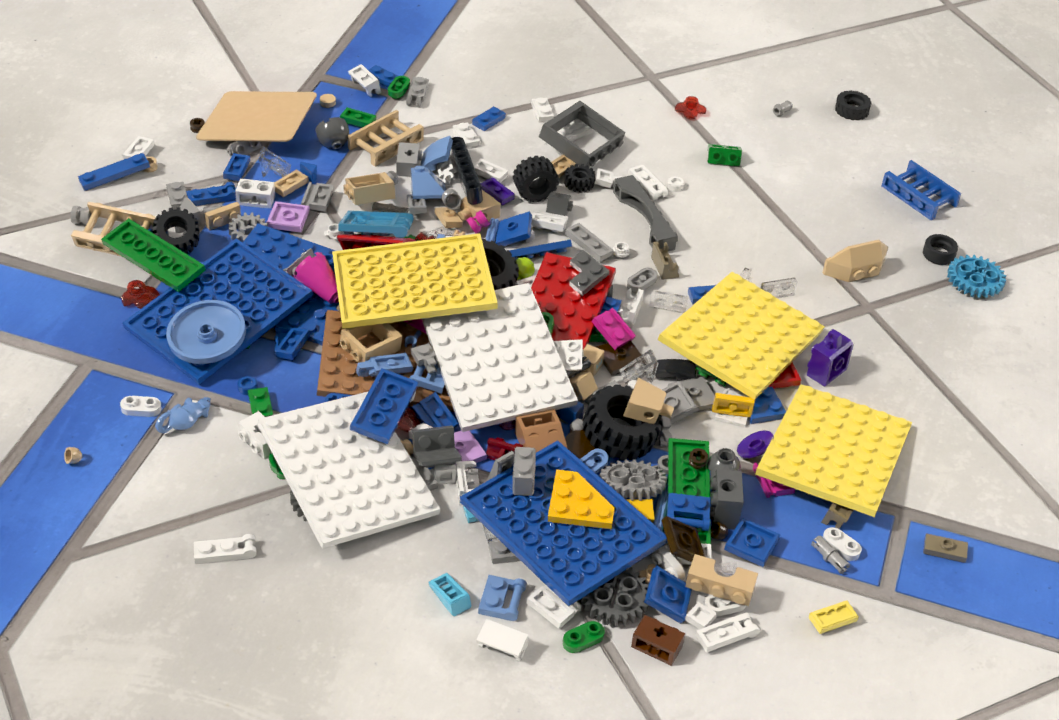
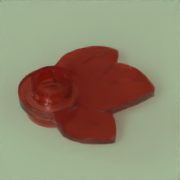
M688 96L684 102L676 104L675 111L683 112L684 117L691 120L695 119L698 114H706V107L699 104L696 97Z
M133 280L128 283L127 291L123 293L121 300L125 307L134 304L139 309H142L150 303V300H154L160 294L154 287L146 286L140 280Z

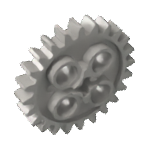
M625 460L624 463L617 461V464L610 463V466H605V469H601L600 473L601 479L624 499L628 497L631 501L634 498L642 501V497L648 500L650 496L657 497V494H662V490L665 491L667 484L666 473L663 472V469H658L657 465L651 466L650 462L644 464V461L639 463L636 460L632 462Z

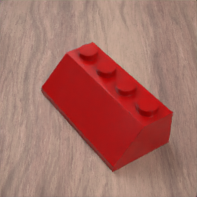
M341 234L337 236L343 250L416 241L411 238L378 235Z

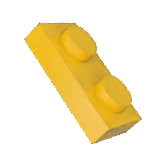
M715 393L712 412L751 418L755 402L750 397Z

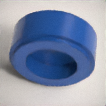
M250 376L242 377L237 382L238 391L244 395H248V390L258 388L257 380Z

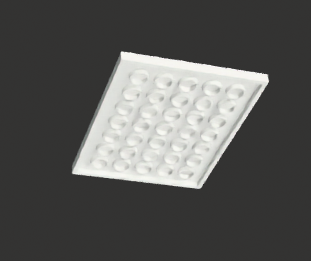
M529 283L494 290L498 309L422 318L462 432L516 420V416L551 409L558 410L577 405L578 399Z
M368 392L258 419V426L322 549L436 516L440 513V507L396 432H394L389 443L385 444L350 430V424Z

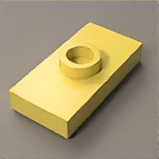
M846 600L811 612L808 618L819 634L857 622L859 616Z

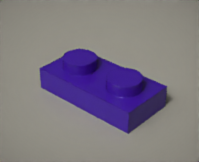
M493 177L480 183L481 189L501 203V205L515 199V193Z

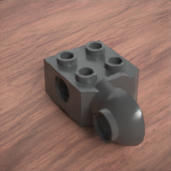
M722 448L713 453L707 462L708 469L711 471L710 519H712V525L715 522L726 525L727 529L735 530L739 523L744 503L742 471H740L741 464L733 450Z

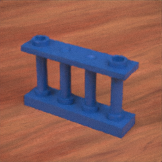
M913 160L909 161L906 172L898 176L890 171L886 172L881 185L929 220L935 219L938 208L947 202L956 208L961 197L959 191ZM911 177L915 182L908 184L903 180ZM923 185L928 190L921 193L916 188ZM936 194L940 199L934 202L928 197Z

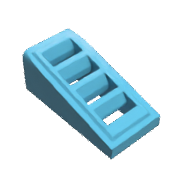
M448 573L428 582L431 589L453 616L471 608L470 595Z

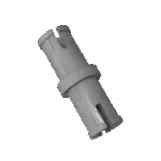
M821 535L812 541L811 545L840 574L848 570L847 568L850 567V563L838 553L836 547H831Z

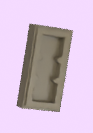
M926 533L923 554L966 562L968 542Z

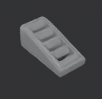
M512 451L495 460L488 480L514 466V453Z

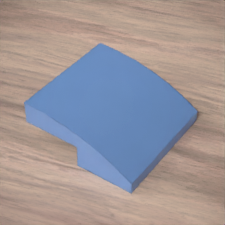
M451 136L439 139L428 146L423 152L421 166L433 171L436 170L437 163L448 161L453 142Z

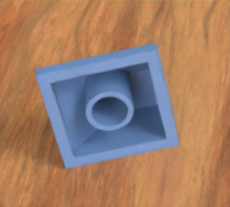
M424 166L411 168L413 199L442 198V194L446 190L443 181Z

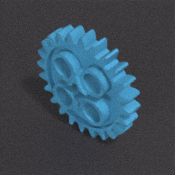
M966 255L965 258L963 256H960L959 259L955 258L954 261H951L947 271V277L950 278L949 282H953L952 286H958V291L964 290V294L970 293L971 297L974 294L978 298L981 295L985 298L988 295L994 297L995 294L1003 291L1006 283V275H1004V270H1000L1001 266H995L996 262L990 263L989 258L983 260L982 256L976 258L973 255L970 258L969 255Z

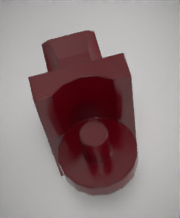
M498 437L496 439L489 438L486 454L487 458L496 460L511 451L515 454V448L523 447V445L518 443L510 444Z

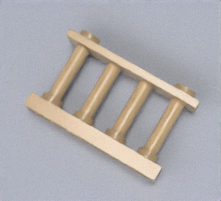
M395 110L348 135V149L352 150L360 146L371 154V164L376 167L398 154L399 142L419 143L423 141L424 127L418 124L409 128L399 121V111ZM393 127H397L400 130H402L403 133L398 135L390 129ZM384 133L392 139L385 141L378 135ZM369 140H373L374 142L379 144V146L373 148L366 142Z
M88 202L87 206L91 217L84 231L74 230L71 237L77 247L121 256L103 245L101 240L110 233L115 221L124 222L129 218L148 230L149 228L153 229V222L156 220V217L151 214H142L106 206L101 203ZM99 217L108 219L100 235L91 234Z

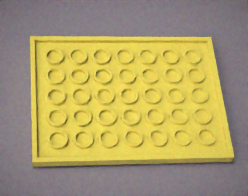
M480 233L332 251L343 329L498 309Z
M731 272L660 333L658 341L755 400L822 333L825 326L789 306L786 302L772 296L769 292L757 287L754 283H750L740 275Z
M800 384L774 434V439L772 438L756 469L755 475L875 517L912 422Z

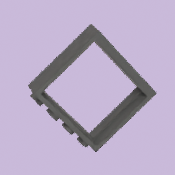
M578 101L544 123L539 138L579 166L584 164V167L586 165L590 167L594 166L598 160H602L608 153L611 154L615 148L621 147L624 143L623 138L626 132L582 101ZM578 118L609 141L588 154L557 131Z

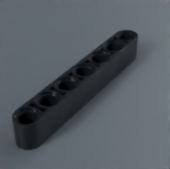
M453 137L450 151L451 157L454 160L467 202L471 205L480 204L483 201L481 184L464 139L462 137Z

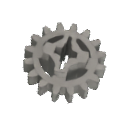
M245 212L244 216L238 214L237 219L232 218V222L229 223V235H231L232 240L238 239L243 242L258 223L267 227L268 224L265 223V218L260 219L259 214L254 216L253 213L247 215Z

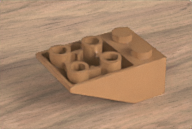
M554 409L516 416L515 435L519 444H522L523 447L535 448L536 452L558 440L567 448L561 422Z

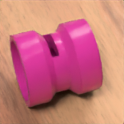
M481 210L476 213V216L466 220L475 234L479 233L481 228L490 225Z

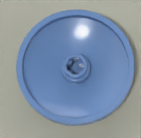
M204 300L192 303L178 311L168 324L166 337L171 351L181 360L194 364H207L220 361L233 354L243 343L246 335V325L243 315L232 304L219 300Z

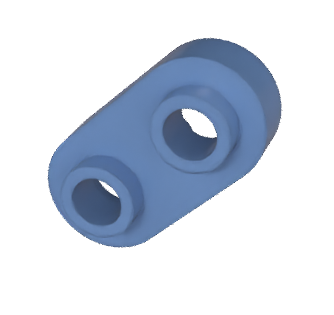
M594 449L580 460L598 474L601 469L608 465V454L602 449Z

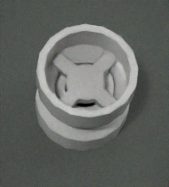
M447 189L442 194V202L448 209L455 210L461 205V197L455 190Z
M73 206L71 222L75 224L82 222L87 225L91 217L89 208L86 207L84 209L80 206Z

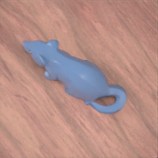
M204 397L196 403L192 402L191 398H187L184 406L177 404L158 418L155 424L156 430L159 433H167L171 429L186 430L191 428L200 416L208 417L211 398ZM169 416L168 423L163 426L164 420Z

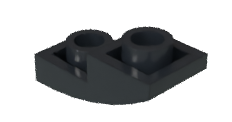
M684 359L655 360V376L657 379L675 376L677 381L696 378V364Z

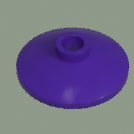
M766 430L748 435L739 443L737 447L738 455L742 458L763 455L772 438L774 439V435Z

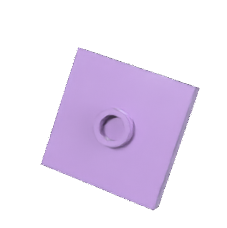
M275 201L266 223L268 227L273 229L302 232L310 206Z
M461 430L454 433L455 448L462 456V461L478 463L487 459V454L470 431L462 432Z

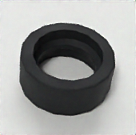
M933 234L926 239L922 253L928 261L934 264L947 265L954 261L958 251V244L947 235ZM933 247H940L947 250L948 252L938 251Z

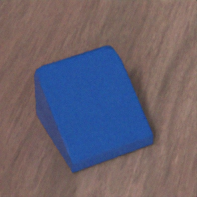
M300 162V172L308 176L309 182L314 184L317 180V165Z

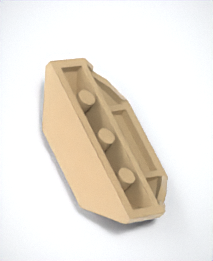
M880 240L848 246L837 252L832 258L829 257L825 260L822 273L846 282L877 276L885 262L889 247Z

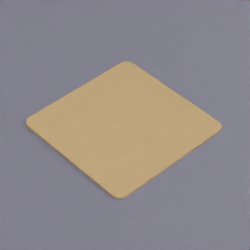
M226 92L196 135V139L203 141H290L293 139L317 94L315 92Z

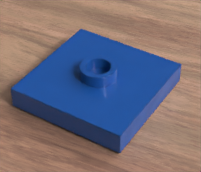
M529 211L499 221L496 244L506 246L530 238L531 212Z
M742 518L727 541L724 550L764 567L781 534Z
M656 566L652 570L644 603L681 624L686 618L692 589L685 587L686 583Z

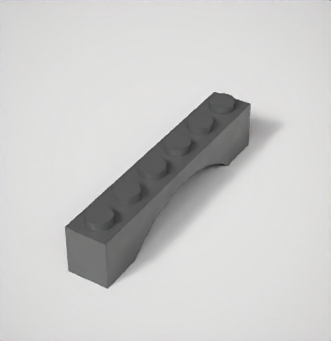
M633 175L615 178L613 193L621 203L636 209L648 221L651 229L650 246L653 248V242H658L659 249H663L664 243L667 242L669 246L668 251L675 250L676 242L678 241L676 232L672 230L669 222L664 219L661 211L651 201L647 192L641 187L640 182Z

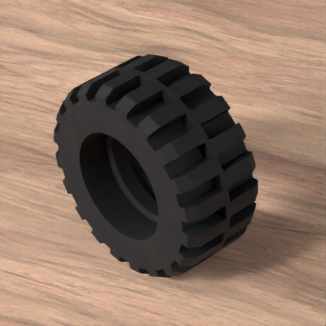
M481 238L494 290L515 286L519 276V267L515 257H512V253L509 250L506 251L505 247L501 244L498 245L495 241H486V239Z
M609 385L599 389L590 399L582 424L584 434L588 440H591L590 443L594 448L602 449L609 455L608 457H618L619 460H626L627 458L634 460L649 453L653 449L663 425L662 415L658 416L654 424L623 416L633 391L631 386L626 385L622 387L621 385H614L612 387ZM613 418L622 419L630 423L632 426L622 425L615 421Z

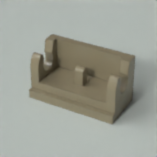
M653 242L651 258L661 279L679 278V266L676 262L673 263L668 253L669 246L667 242L664 243L663 249H659L658 242Z
M832 502L821 523L827 525L831 520H834L837 523L835 528L839 529L844 522L848 521L853 509Z

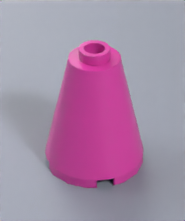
M320 252L315 253L317 256L313 258L311 256L306 257L295 270L297 275H294V278L330 304L338 303L336 276L326 257Z

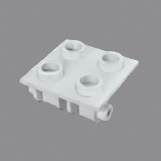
M583 340L553 341L565 370H582V357H584Z

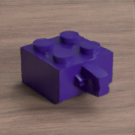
M834 329L829 331L823 341L815 344L811 349L812 355L807 365V376L824 387L836 379L848 368L854 346L852 340Z

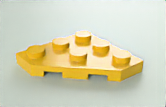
M556 470L548 512V522L612 529L614 507L578 472Z

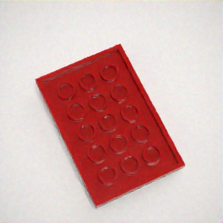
M546 252L531 289L541 313L548 312L554 318V328L551 336L553 341L583 340L584 349L589 343L595 327L591 321L594 317L600 315L616 274V268L605 266L609 270V275L582 296L569 284V281L580 273L570 265L572 258Z

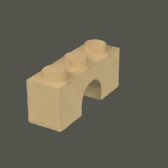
M694 555L685 587L730 600L737 604L750 605L758 573L737 567L734 575L722 577L714 570L716 560Z

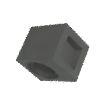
M556 192L549 194L546 208L547 213L567 216L568 212L572 211L573 201H571V195Z

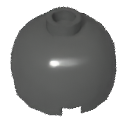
M339 117L329 118V122L326 123L322 121L315 129L319 142L324 147L330 149L341 148L348 141V135H350L345 119Z

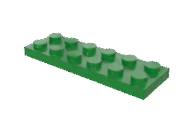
M129 218L101 239L103 245L177 292L181 291L206 270L202 263Z
M668 439L667 502L669 493L710 497V470L708 465L706 464L702 469H695L690 466L688 461L690 452L696 448L705 450L709 459V441ZM674 516V517H681V518H689V519L702 520V519H699V518ZM710 527L709 531H702V528H696L700 542L711 544Z

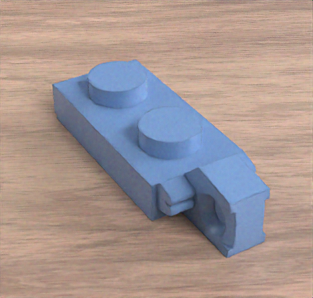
M406 353L374 356L365 362L357 363L356 373L358 377L377 376L381 368L396 374L412 372L413 366Z

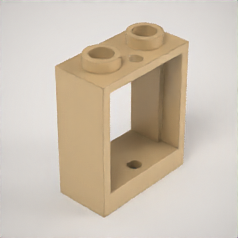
M385 172L345 178L346 184L343 185L344 193L355 205L396 199L394 182Z
M389 323L345 328L341 330L340 337L341 347L352 355L357 362H365L374 356L391 355L401 349L402 335ZM373 332L381 342L366 349L357 339Z

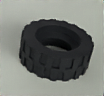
M844 91L837 96L835 111L845 119L863 120L865 117H868L872 102L862 92Z

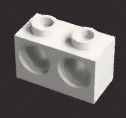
M240 179L235 191L236 202L241 206L271 209L275 198V183Z

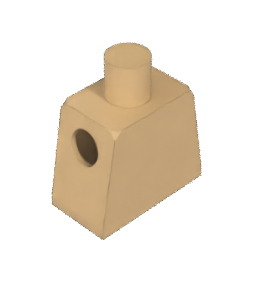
M482 190L483 201L480 204L471 205L467 202L466 197L461 200L460 212L457 215L462 221H465L470 217L476 216V213L481 210L487 220L490 221L491 218L496 219L500 217L501 203Z
M638 378L623 416L654 424L659 415L671 418L674 407L664 403L665 391Z

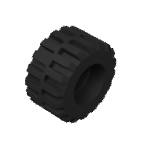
M544 156L527 157V160L523 159L521 164L516 166L517 169L513 171L514 184L520 196L526 201L535 202L537 200V202H540L542 199L546 200L551 192L557 190L559 185V176L552 162L548 158L545 159Z
M171 207L167 212L166 210L161 211L162 215L158 214L153 222V234L186 254L188 251L190 253L193 252L194 247H197L199 241V225L197 218H194V214L192 212L188 214L187 209L182 211L181 207H176V210H173V207ZM172 227H181L186 230V234L179 238H173L168 236L166 231Z

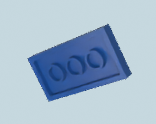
M381 368L350 424V430L388 444L417 390L419 382Z

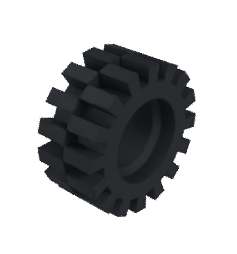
M575 164V166L570 165L565 170L564 184L569 190L573 189V192L577 190L579 193L584 191L585 193L594 187L595 171H593L592 167L589 168L588 165L584 167V164H581V166Z

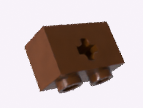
M644 615L633 633L631 647L672 666L683 647L686 633L668 626L655 618Z

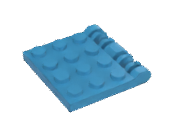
M348 210L338 224V231H343V234L361 232L362 235L379 233L380 236H390L391 233L396 237L403 238L407 235L414 221V216L409 213Z

